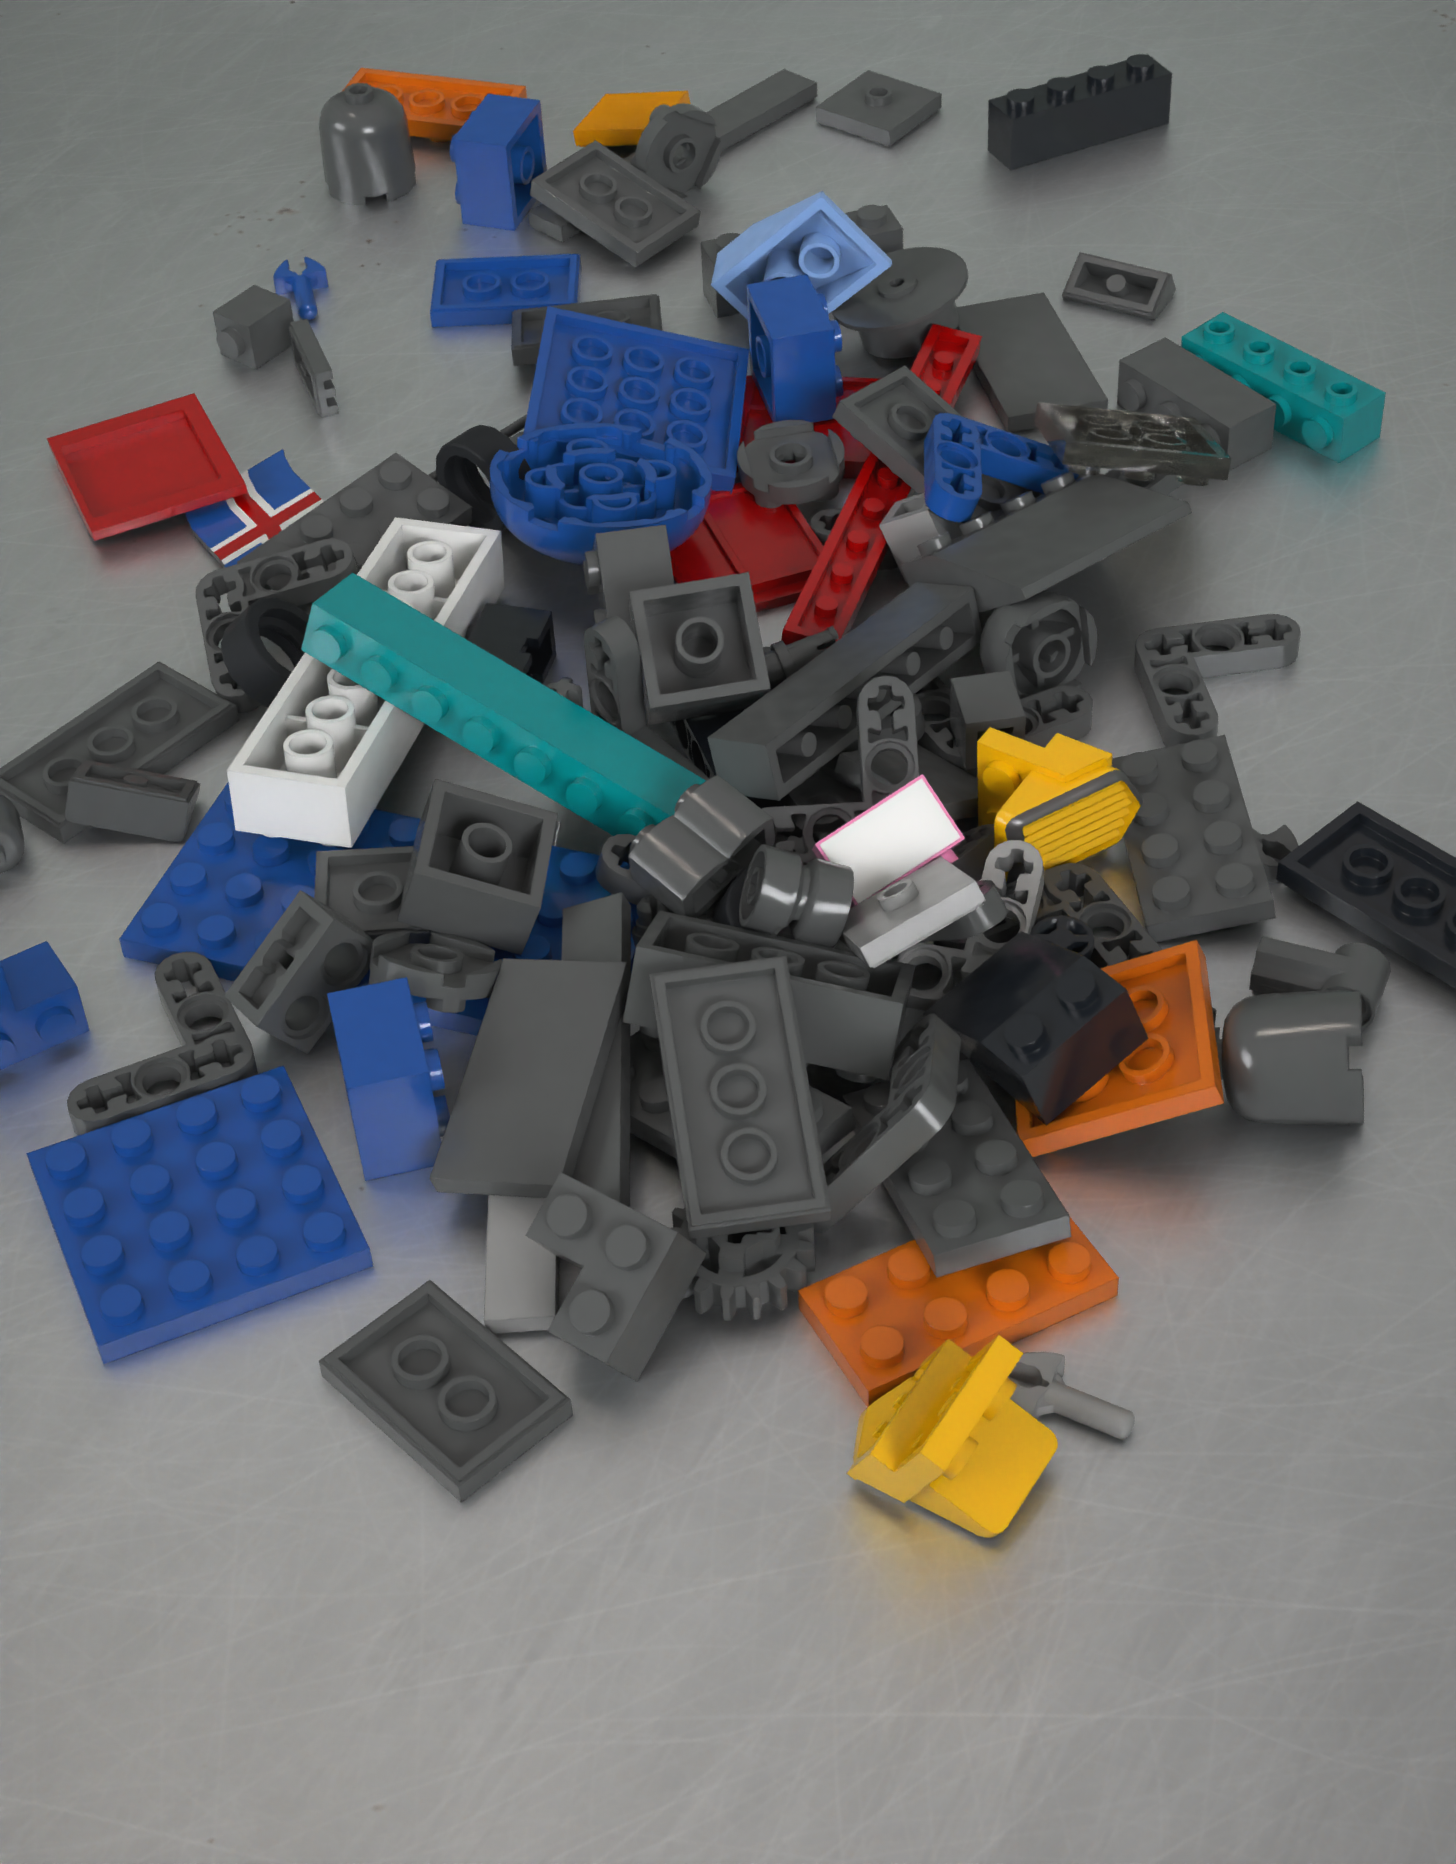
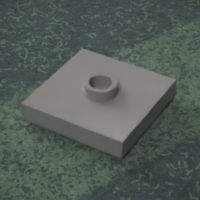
M940 856L852 907L839 939L870 968H876L984 905L983 902L986 899L973 878Z

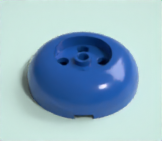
M574 423L538 429L517 437V447L519 450L509 453L499 450L493 457L490 465L491 498L497 514L507 529L533 550L551 558L578 565H583L585 551H592L595 534L666 525L670 552L687 541L700 526L708 510L711 498V471L707 463L697 452L671 437L665 441V445L643 439L642 428L626 425ZM548 438H581L569 442L566 445V453L559 447L556 441L548 440ZM607 444L622 447L626 451L633 450L645 456L648 460L640 458L638 462H634L628 459H616V449H609ZM525 458L531 470L525 474V480L519 478L518 471Z

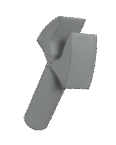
M1026 1352L1009 1376L1035 1385V1387L1031 1388L1017 1385L1010 1399L1036 1419L1040 1415L1057 1413L1119 1439L1128 1437L1133 1429L1135 1418L1132 1411L1065 1385L1062 1379L1065 1364L1064 1355L1050 1352Z

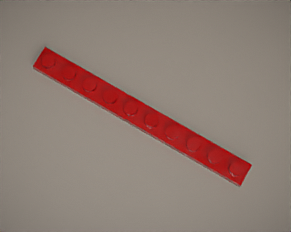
M933 323L910 370L954 408L979 354L982 336ZM871 451L783 628L781 641L785 645L822 632L831 626L835 628L839 639L850 632L889 548L879 525L896 501L912 497L915 492Z

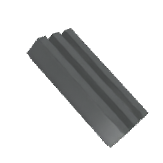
M308 320L291 322L289 332L295 366L317 413L321 417L338 414V405L334 398L336 396L335 387L331 381L333 379L332 369Z

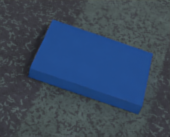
M580 254L436 260L430 307L432 327L512 324V312L514 310L580 303L582 270Z

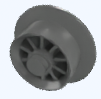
M915 247L887 253L886 255L892 260V266L832 311L834 319L848 329L859 331L864 349L873 356L898 359L918 355L933 323L956 329L959 324V314L955 300L962 294L967 285L968 270L964 260L950 250L937 247Z

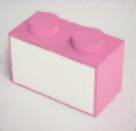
M922 774L815 843L812 851L818 859L851 867L854 873L853 897L850 906L852 908L940 856L951 864L958 860V857L952 849L958 846L965 837Z

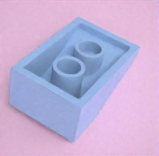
M821 191L754 223L717 253L711 286L748 320L746 284L807 274L816 293L824 294L828 306V314H830L891 267L892 260Z

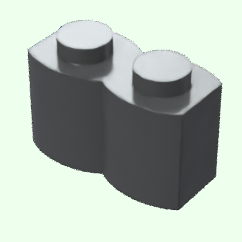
M719 775L708 779L701 785L694 784L678 799L674 815L657 825L651 824L646 826L633 840L630 854L628 855L632 879L674 914L697 918L719 899L739 872L749 867L759 846L763 844L773 846L775 843L773 818Z

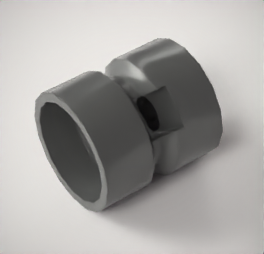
M765 844L759 846L752 858L744 880L739 907L741 927L772 935H777L782 928L787 927L790 928L794 940L833 948L840 938L850 911L854 888L853 870L849 866L818 858L812 859L804 866L801 857L796 852Z

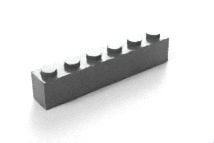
M921 582L913 584L710 735L708 742L716 774L744 796L781 800L858 739L856 707L859 694L865 684L876 677L884 675L893 676L905 682L914 695L980 643L982 628L974 587ZM880 690L876 701L867 705L869 711H878L882 720L898 708L902 702L891 700L889 690Z

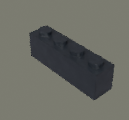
M1136 54L1130 56L1125 61L1108 66H1094L1089 68L1087 72L1067 78L1056 77L1050 79L1046 84L1028 89L1011 90L1007 95L988 101V151L1009 170H1014L1169 124L1172 73L1150 55Z

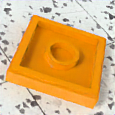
M688 91L605 94L573 130L576 146L585 147L595 140L603 146L638 145L639 139L649 123L652 111L662 104L670 107L681 103L690 104Z

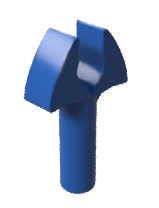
M304 257L306 269L302 271L301 275H297L296 272L290 271L288 260H285L277 268L273 276L276 294L294 293L300 318L303 320L307 319L308 321L312 320L318 313L313 290L329 287L326 269L317 261Z

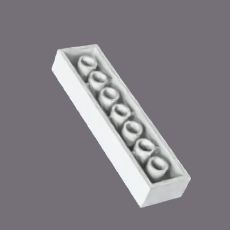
M395 517L357 575L465 638L468 627L471 624L477 623L486 603L496 604L505 589L501 531ZM304 653L227 769L235 830L262 834L272 838L283 837L321 843L325 846L352 848L422 730L424 723L309 654Z

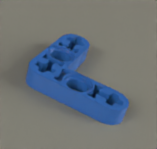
M951 413L935 415L924 440L925 503L933 513L953 522H966L971 519L982 495V474L1044 494L1041 487L1043 482L1069 471H1072L1076 480L1081 471L1080 463L1072 455L1059 448Z

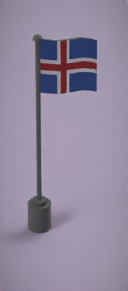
M527 414L500 430V432L507 437H511L525 427ZM283 449L240 474L246 484L248 493L185 513L195 538L224 568L236 565L237 561L324 502L292 470L285 458ZM435 470L434 472L430 473L428 476H430L431 478H433L435 481L438 482V478H437L436 470Z

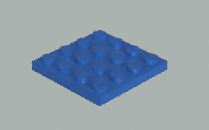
M547 306L523 435L546 427L574 423H608L642 428L643 439L665 445V441L671 437L697 452L707 463L711 471L712 490L730 491L732 493L737 470V452L740 442L749 349ZM548 438V440H550V441H556L557 444L559 445V447H560L565 453H566V445H567L569 442H571V441H573V440H575V439H581V438H571V439ZM607 444L609 449H616V459H628L634 462H638L640 458L648 460L647 457L633 450L626 451L622 447Z
M284 1065L26 1153L103 1365L373 1267L367 1241Z

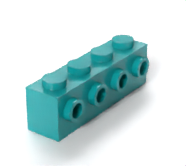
M1224 312L1182 336V348L1276 404L1275 431L1325 457L1341 463L1380 437L1386 392Z

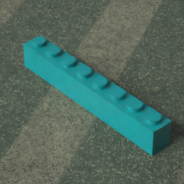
M353 572L312 603L301 648L302 651L612 836L618 834L637 836L646 826L659 824L661 821L674 815L678 799L690 786L694 784L701 785L706 781Z

